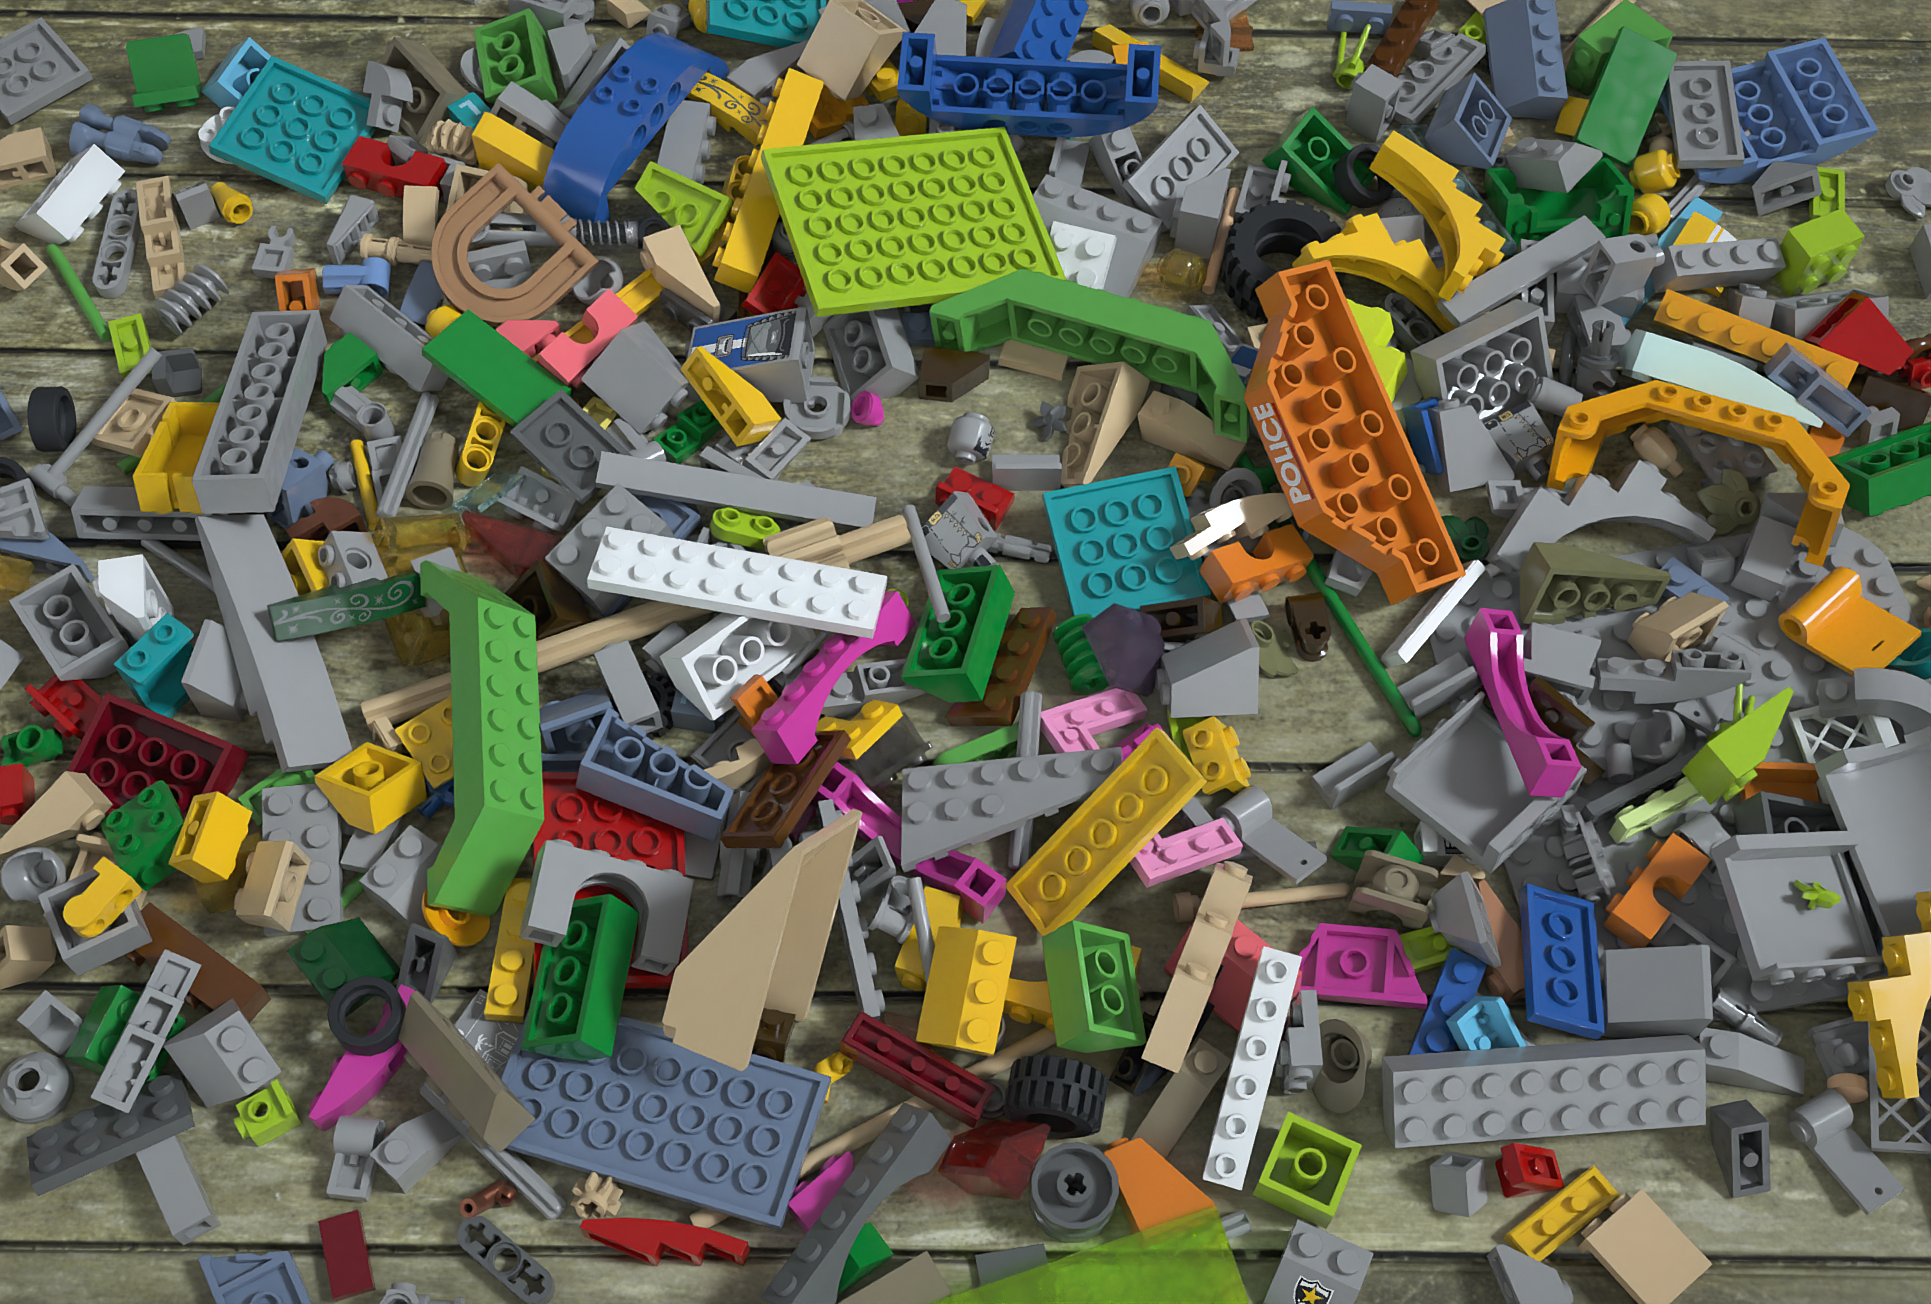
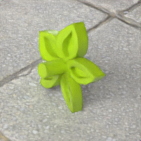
M1797 879L1794 882V886L1803 891L1801 898L1810 900L1807 905L1810 909H1815L1816 905L1831 909L1832 905L1840 902V895L1823 888L1819 882H1813L1812 886Z

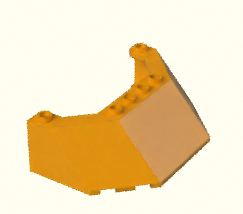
M1653 380L1567 407L1557 429L1546 487L1563 491L1568 479L1580 478L1589 474L1605 437L1625 432L1627 426L1640 422L1648 425L1665 419L1773 449L1784 464L1789 463L1797 473L1796 479L1808 493V497L1791 544L1798 546L1799 542L1804 543L1808 548L1805 562L1823 566L1850 484L1795 417L1659 380Z

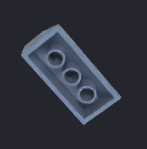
M1506 0L1486 8L1483 12L1493 95L1511 117L1554 120L1568 100L1555 0Z

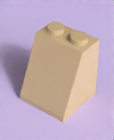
M830 0L797 66L805 71L804 74L823 81L833 97L842 101L859 98L901 41L903 32H906V30L864 0Z

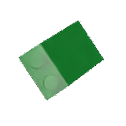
M1312 106L1289 124L1261 161L1269 169L1278 171L1281 160L1288 161L1286 173L1291 174L1290 187L1343 216L1352 208L1353 205L1349 204L1340 195L1335 185L1334 170L1339 159L1351 150L1353 146ZM1354 161V174L1358 182L1364 188H1367L1376 175L1369 169L1366 163Z

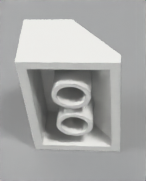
M95 144L91 145L70 158L14 226L24 233L51 244L60 245L67 240L70 243L74 242L84 231V228L80 226L86 218L89 220L93 219L103 206L99 202L105 195L110 197L121 186L122 183L118 179L125 170Z
M143 554L98 561V575L93 577L95 593L97 597L103 598L107 613L115 617L119 632H124L132 645L166 613L174 617V607Z

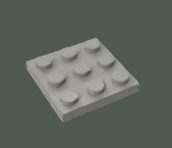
M42 17L0 39V113L10 125L15 124L93 80L86 66Z

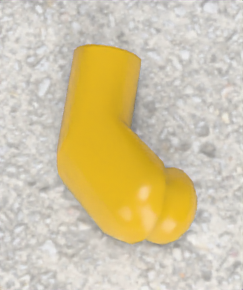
M835 1052L815 1065L813 1072L831 1077V1083L824 1104H827L829 1101L831 1084L847 1075L854 1065V1060L840 1052Z

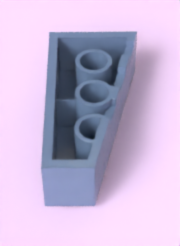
M608 707L580 764L575 788L715 842L728 812L734 790L697 765H688L677 757L676 751L667 745L661 747L646 737V731L635 724L631 727L619 719V713Z

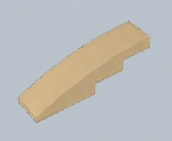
M169 176L136 181L140 226L144 234L146 257L151 269L152 288L156 299L159 297L164 298L166 290H174V283L177 281L184 282L183 277L187 273Z

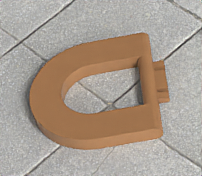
M500 163L495 165L445 212L436 227L431 248L432 266L437 284L451 305L462 313L469 309L488 325L498 327L507 320H536L580 283L599 264V261L570 233L577 223L572 218H569L564 224L561 223L567 216V213L549 195L541 202L538 201L545 194V191L540 186H537L535 190L529 193ZM515 201L561 248L524 283L508 289L494 288L484 284L473 274L467 260L468 250L474 238Z

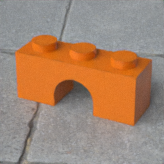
M1289 524L1264 534L1252 552L1256 558L1246 553L1238 541L1211 550L1198 571L1220 603L1232 599L1240 601L1252 592L1258 590L1266 592L1274 588L1278 583L1287 580L1289 582L1299 580L1306 574V567L1314 555L1293 524Z
M1674 833L1671 834L1665 844L1660 840L1656 841L1645 856L1646 859L1651 861L1645 870L1637 866L1625 882L1630 887L1626 895L1623 896L1618 892L1605 908V911L1611 915L1603 924V927L1632 948H1645L1671 914L1670 911L1656 901L1653 890H1666L1681 900L1711 860Z

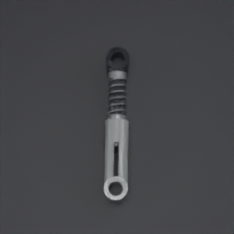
M505 212L500 213L471 243L472 246L481 244L503 245L524 240L526 246L561 247L527 213ZM567 215L561 223L564 224L570 216ZM656 216L648 217L645 220L638 219V222L628 221V224L626 221L623 224H618L616 220L614 223H609L608 220L605 223H600L599 220L596 223H592L589 219L587 222H582L581 219L577 222L576 219H573L577 225L570 233L579 242H582L583 245L586 242H591L592 245L595 242H600L601 245L609 243L610 246L613 243H618L619 246L622 243H627L628 247L638 246V249H643V237H645L647 229L658 227L663 231L670 227L665 220ZM490 227L523 228V231L491 230Z

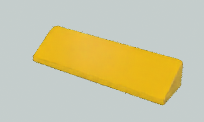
M1110 24L1096 28L1092 36V46L1110 55L1112 45L1140 42ZM1161 54L1159 85L1192 103L1208 86L1209 81Z

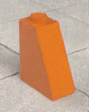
M1127 1137L1110 1143L1106 1147L1107 1151L1103 1154L1111 1160L1118 1175L1119 1195L1117 1199L1141 1250L1213 1219L1217 1210L1214 1202L1142 1138L1138 1137L1129 1141Z

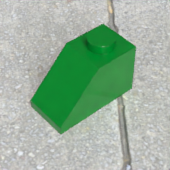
M351 332L347 333L340 340L335 341L324 353L322 393L329 411L333 414L336 412L332 410L330 402L334 397V392L340 387L352 386L361 392L384 373L377 353Z
M1352 826L1344 828L1330 853L1333 860L1358 872L1364 853L1367 850L1382 852L1419 864L1424 859V856L1402 830Z

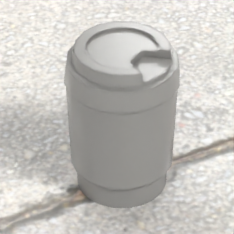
M1544 376L1537 377L1533 381L1527 395V400H1530L1535 408L1561 417L1564 416L1568 406L1582 402L1583 394L1577 392L1574 388Z

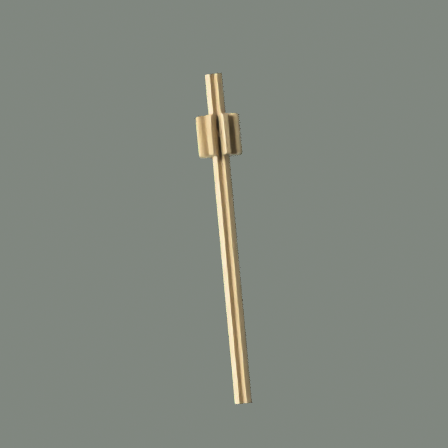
M901 514L842 535L836 534L834 524L830 518L822 517L765 537L763 539V547L766 555L850 569L849 564L912 541L905 518ZM654 600L536 641L538 673L592 655L608 644L621 643L626 640L629 642L663 630L673 621L680 624L714 611ZM451 671L362 702L360 704L370 732H373L375 719L387 716L391 725L416 717L451 696Z

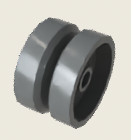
M1082 1142L1062 1143L1049 1149L1037 1161L1030 1182L1029 1208L1036 1225L1049 1237L1064 1243H1083L1098 1236L1110 1223L1119 1195L1118 1175L1111 1160L1098 1148ZM1070 1190L1077 1191L1075 1196H1072L1067 1192Z

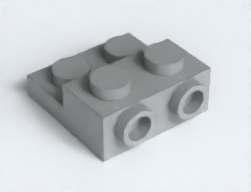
M1300 990L1296 1002L1290 1004V1016L1286 1017L1284 1025L1285 1036L1279 1044L1273 1067V1076L1280 1078V1090H1284V1093L1288 1095H1299L1306 1093L1308 1089H1312L1323 1067L1316 990Z

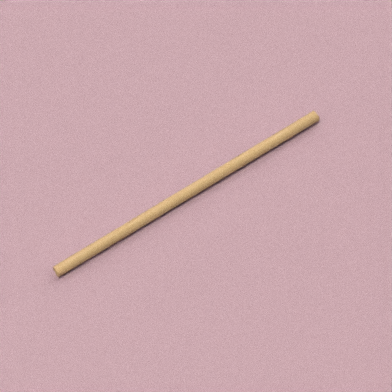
M1137 982L1140 999L1144 995L1139 983ZM1044 1027L965 1070L986 1081L1010 1068L1016 1059L1034 1055L1057 1043L1056 1035ZM917 1096L904 1101V1103L927 1111L935 1108ZM903 1102L808 1152L798 1180L819 1170L831 1157L835 1155L842 1157L847 1151L852 1152L877 1139ZM702 1208L689 1215L693 1226L710 1228L730 1217L729 1215Z

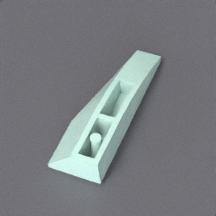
M1636 329L1619 352L1620 363L1618 366L1623 367L1621 373L1623 375L1645 382L1652 381L1654 377V380L1688 387L1699 392L1795 417L1806 431L1809 425L1822 427L1823 421L1797 402L1796 398L1747 367L1711 351Z

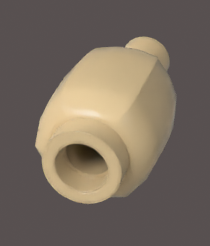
M1643 424L1630 436V439L1634 442L1635 452L1644 461L1654 464L1659 470L1666 469L1674 478H1677L1685 470L1676 460V447L1657 427L1648 428Z

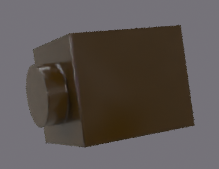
M1198 597L1140 606L1141 641L1186 642V640L1199 639L1223 627L1222 604L1206 597Z

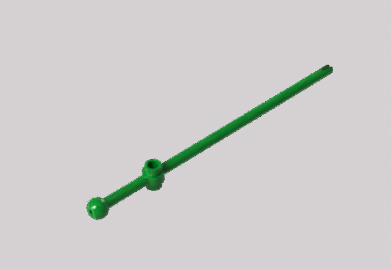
M1206 409L1203 414L1213 420ZM1244 451L1237 464L1240 468H1246L1256 474L1260 479L1263 494L1272 493L1269 487L1277 483L1273 470L1268 465L1263 468L1255 467L1246 451ZM1289 518L1277 523L1276 519L1274 520L1278 528L1292 524ZM1313 558L1306 567L1308 576L1317 590L1322 592L1329 609L1408 733L1412 737H1419L1422 732L1420 723L1333 587L1324 584L1326 576Z

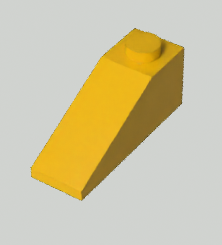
M702 346L696 347L680 368L681 372L737 447L763 441L781 420L780 416L759 390Z

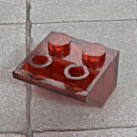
M995 1120L953 1136L952 1142L937 1172L969 1195L1020 1200L1023 1191L1029 1183V1177L1037 1158L1044 1149L1045 1140L1051 1127L1044 1123Z

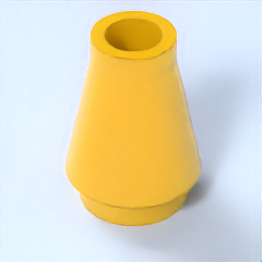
M218 182L211 187L210 193L212 198L215 200L225 220L236 224L249 220L253 213V207L248 196L228 187L223 182Z

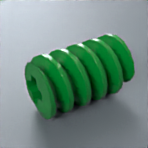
M1080 614L1070 617L1058 625L1053 632V639L1057 644L1058 653L1062 656L1061 662L1066 668V676L1070 680V687L1074 693L1079 695L1097 693L1110 686L1114 681L1113 677L1106 676L1111 672L1112 667L1109 663L1104 662L1107 659V654L1104 650H1100L1103 645L1102 640L1095 638L1098 635V629L1095 626H1091L1094 623V618L1091 614Z

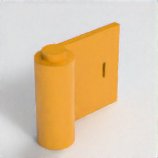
M1845 567L1833 569L1778 618L1781 630L1791 640L1853 677L1854 669H1884L1917 640L1922 632L1861 597L1862 584L1859 575L1854 570Z

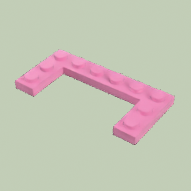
M1130 684L1042 711L1040 729L1056 753L1095 750L1100 748L1093 739V735L1145 718L1147 708ZM1223 817L1164 839L1157 833L1130 861V864L1146 888L1239 855L1243 844Z

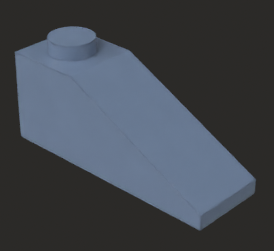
M49 531L50 538L46 540L0 538V564L54 575L74 563L87 583H91L93 580V576L84 561Z

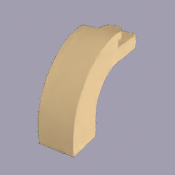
M0 238V284L16 291L25 290L48 267L24 243L12 244Z

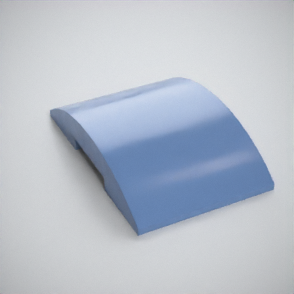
M1823 37L1768 51L1765 59L1762 61L1731 68L1745 159L1742 168H1693L1699 180L1720 184L1755 182L1773 161L1816 165L1861 144L1877 134L1878 129L1826 38ZM1665 83L1658 103L1671 126ZM1741 124H1744L1745 129L1749 128L1752 131L1748 138Z

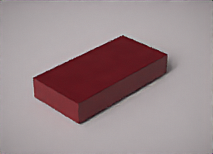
M357 1209L318 1221L333 1300L338 1302L376 1290L361 1212Z

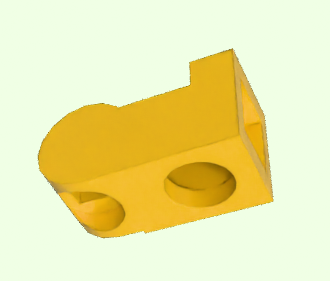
M104 856L93 867L99 876L82 894L74 896L64 906V920L83 938H93L101 934L143 891L130 875Z

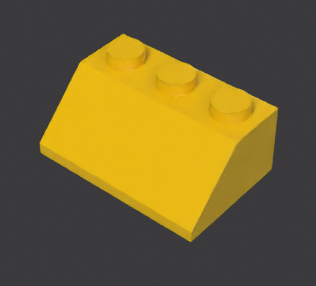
M939 926L916 1042L989 1057L994 1055L1017 937L979 929Z

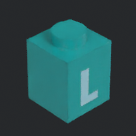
M474 91L447 106L451 121L454 123L461 122L464 126H471L473 131L484 112H491V109Z

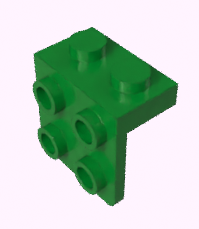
M181 33L134 40L126 44V51L137 92L132 94L134 107L144 106L145 112L163 110V103L176 102L177 107L195 105V98L204 96L201 92V81L191 39L188 34Z
M159 780L142 790L140 794L120 808L112 811L103 819L101 827L119 868L130 875L145 891L177 870L168 863L185 818L169 786L163 780Z

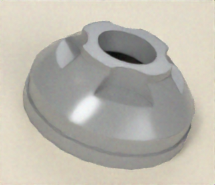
M32 1052L23 1055L12 1062L2 1074L0 1079V1103L4 1110L19 1122L37 1124L48 1121L58 1115L70 1101L74 1088L73 1074L69 1066L62 1059L50 1053ZM29 1071H37L40 1076L37 1086L30 1091H21L18 1087L21 1076Z

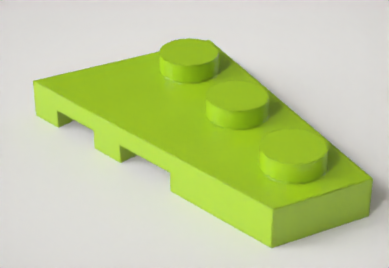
M652 161L649 162L634 188L671 227L681 226L691 248L701 258L705 255L734 204L730 197Z

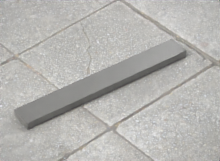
M605 451L601 452L596 478V488L612 490L619 483L632 494L716 508H733L746 513L806 523L827 517L831 519L834 527L848 530H857L873 524L877 497Z

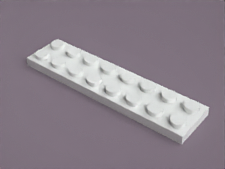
M606 527L588 575L587 583L588 588L873 639L887 586V576Z

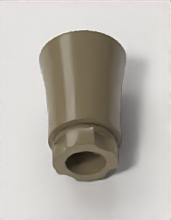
M431 432L426 436L424 444L421 446L413 475L405 490L406 497L414 505L428 510H443L453 504L458 445L456 438L445 432Z

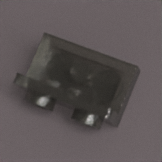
M902 712L903 716L857 760L847 758L867 787L878 785L882 789L898 779L895 772L906 765L908 768H914L928 758L925 752L933 746L930 741H923L906 712Z

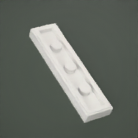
M1479 560L1462 564L1466 575L1438 588L1381 656L1380 660L1387 668L1405 664L1412 658L1486 568Z

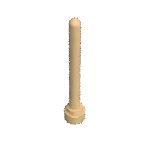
M1340 882L1250 892L1247 894L1242 908L1346 897L1350 893V887L1347 883ZM1190 892L1174 893L1172 901L1176 922H1192L1197 915L1203 898H1198V895H1191Z

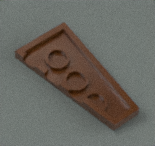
M1030 607L1019 610L1002 635L983 700L955 702L945 716L951 726L1013 725L1020 708L1021 694L1028 689L1057 618L1052 607Z

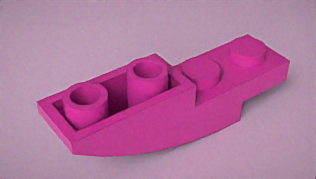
M401 984L397 991L404 1000L407 1009L410 995L415 990ZM387 1001L384 1004L382 1010L383 1017L378 1026L372 1028L366 1036L376 1034L389 1021L391 1009ZM400 1040L386 1052L373 1056L356 1055L346 1050L343 1057H338L333 1063L329 1074L330 1080L323 1092L319 1091L313 1098L309 1108V1119L317 1129L326 1131L337 1124L340 1116H351L377 1095L392 1079L406 1059L403 1055L408 1050Z

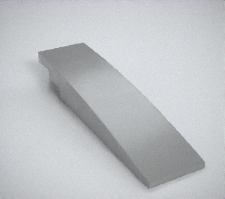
M264 514L197 516L195 519L250 716L259 717L266 744H274L282 773L329 767L352 752L351 744L314 635L280 641L274 639L267 605L299 595Z

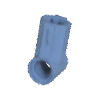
M379 257L366 258L362 261L361 265H326L322 270L325 294H341L344 285H367L386 299L389 292L391 265L388 261Z

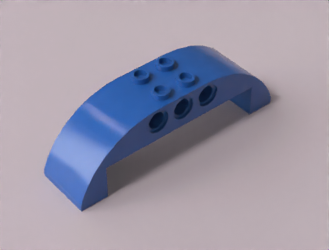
M903 32L897 93L906 103L927 117L965 130L1005 127L1007 134L1047 137L1096 136L1130 127L1142 121L1157 108L1161 45L1129 44L1128 63L1110 64L937 55L935 34Z
M654 33L638 40L616 61L568 122L549 162L542 188L545 194L540 198V202L549 195L570 218L576 219L577 222L579 219L582 222H587L589 219L592 223H596L597 220L600 223H605L606 220L610 221L611 217L606 195L702 76L708 72L724 80L729 73L727 64L720 58L667 34Z

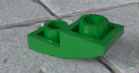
M701 399L680 412L677 416V424L653 438L652 441H657L660 444L667 462L681 464L699 450L722 425Z

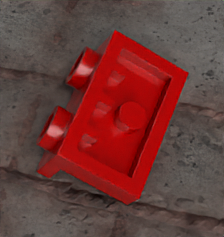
M955 466L944 483L940 481L937 484L935 491V504L939 506L954 491L969 493L994 531L1001 524L1015 499V493Z

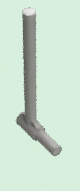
M151 347L53 465H36L31 469L29 479L52 497L61 499L72 508L78 495L68 488L67 477L64 475L65 472L163 355Z

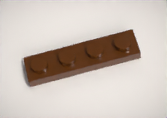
M1405 0L1366 64L1365 71L1373 64L1397 78L1439 8V0Z

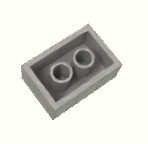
M619 483L545 557L550 567L603 615L623 595L588 588L587 578L606 527L675 538L667 523Z

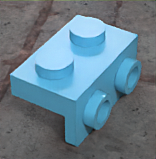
M1474 996L1446 1021L1460 1051L1527 1046L1511 1016L1509 1007L1501 997Z

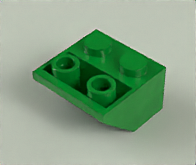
M122 985L101 986L65 1058L101 1075L140 995ZM177 1015L166 1036L165 1042L181 1032L187 1019ZM162 1046L143 1086L151 1083L159 1076L169 1056L164 1046Z

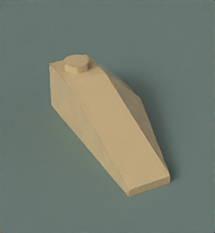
M1124 361L1078 366L1067 402V406L1072 408L1071 420L1067 421L1065 425L1066 433L1069 434V445L1063 450L1061 486L1064 488L1091 483L1141 410L1150 380Z

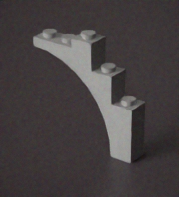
M1639 459L1625 466L1612 488L1609 481L1604 477L1589 473L1575 481L1563 501H1561L1558 493L1549 488H1542L1540 486L1528 492L1485 559L1497 566L1508 576L1516 578L1520 576V568L1533 542L1555 543L1562 536L1577 528L1595 523L1622 521L1645 524L1670 532L1682 540L1696 545L1710 541L1716 529L1707 524L1708 520L1703 515L1689 511L1680 505V500L1675 495L1665 491L1662 492L1661 489L1666 483L1667 478L1659 473V469L1654 464Z

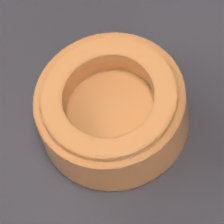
M1839 1073L1827 1080V1089L1836 1090L1848 1103L1862 1102L1869 1096L1868 1081L1861 1075Z

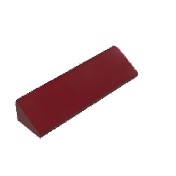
M861 1010L840 1042L839 1052L971 1128H975L996 1089L990 1083Z

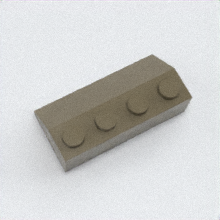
M417 990L412 993L398 1037L408 1050L403 1055L404 1058L416 1071L420 1072L424 1069L427 1072L428 1076L424 1079V1082L437 1096L441 1097L445 1094L448 1097L449 1101L445 1104V1107L458 1121L462 1122L466 1119L471 1126L466 1131L480 1147L483 1148L488 1143L501 1153L535 1120V1117L455 1025Z

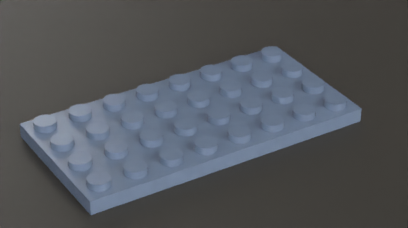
M527 1013L501 1080L535 1117V1120L506 1149L589 1174L593 1171L598 1176L605 1178L613 1177L612 1180L779 1231L782 1230L789 1209L788 1203L793 1197L831 1083L830 1076L755 1054H751L748 1067L743 1071H739L672 1043L673 1038L667 1037L662 1027L620 1015L610 1058L577 1061L526 1052L521 1049L528 1017Z

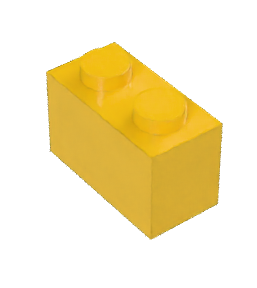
M218 791L194 796L168 864L203 884L228 880L229 875L236 866V856L241 842L248 833V823L252 811Z

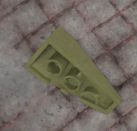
M1533 542L1520 568V620L1525 624L1534 622L1556 625L1565 623L1566 617L1582 614L1585 619L1595 617L1596 611L1614 608L1619 612L1657 604L1672 576L1667 571L1566 544Z

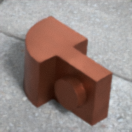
M324 497L309 502L314 514L307 518L299 519L291 527L285 529L290 541L293 538L325 541L331 531L368 532L362 516L356 507L350 502L337 497Z

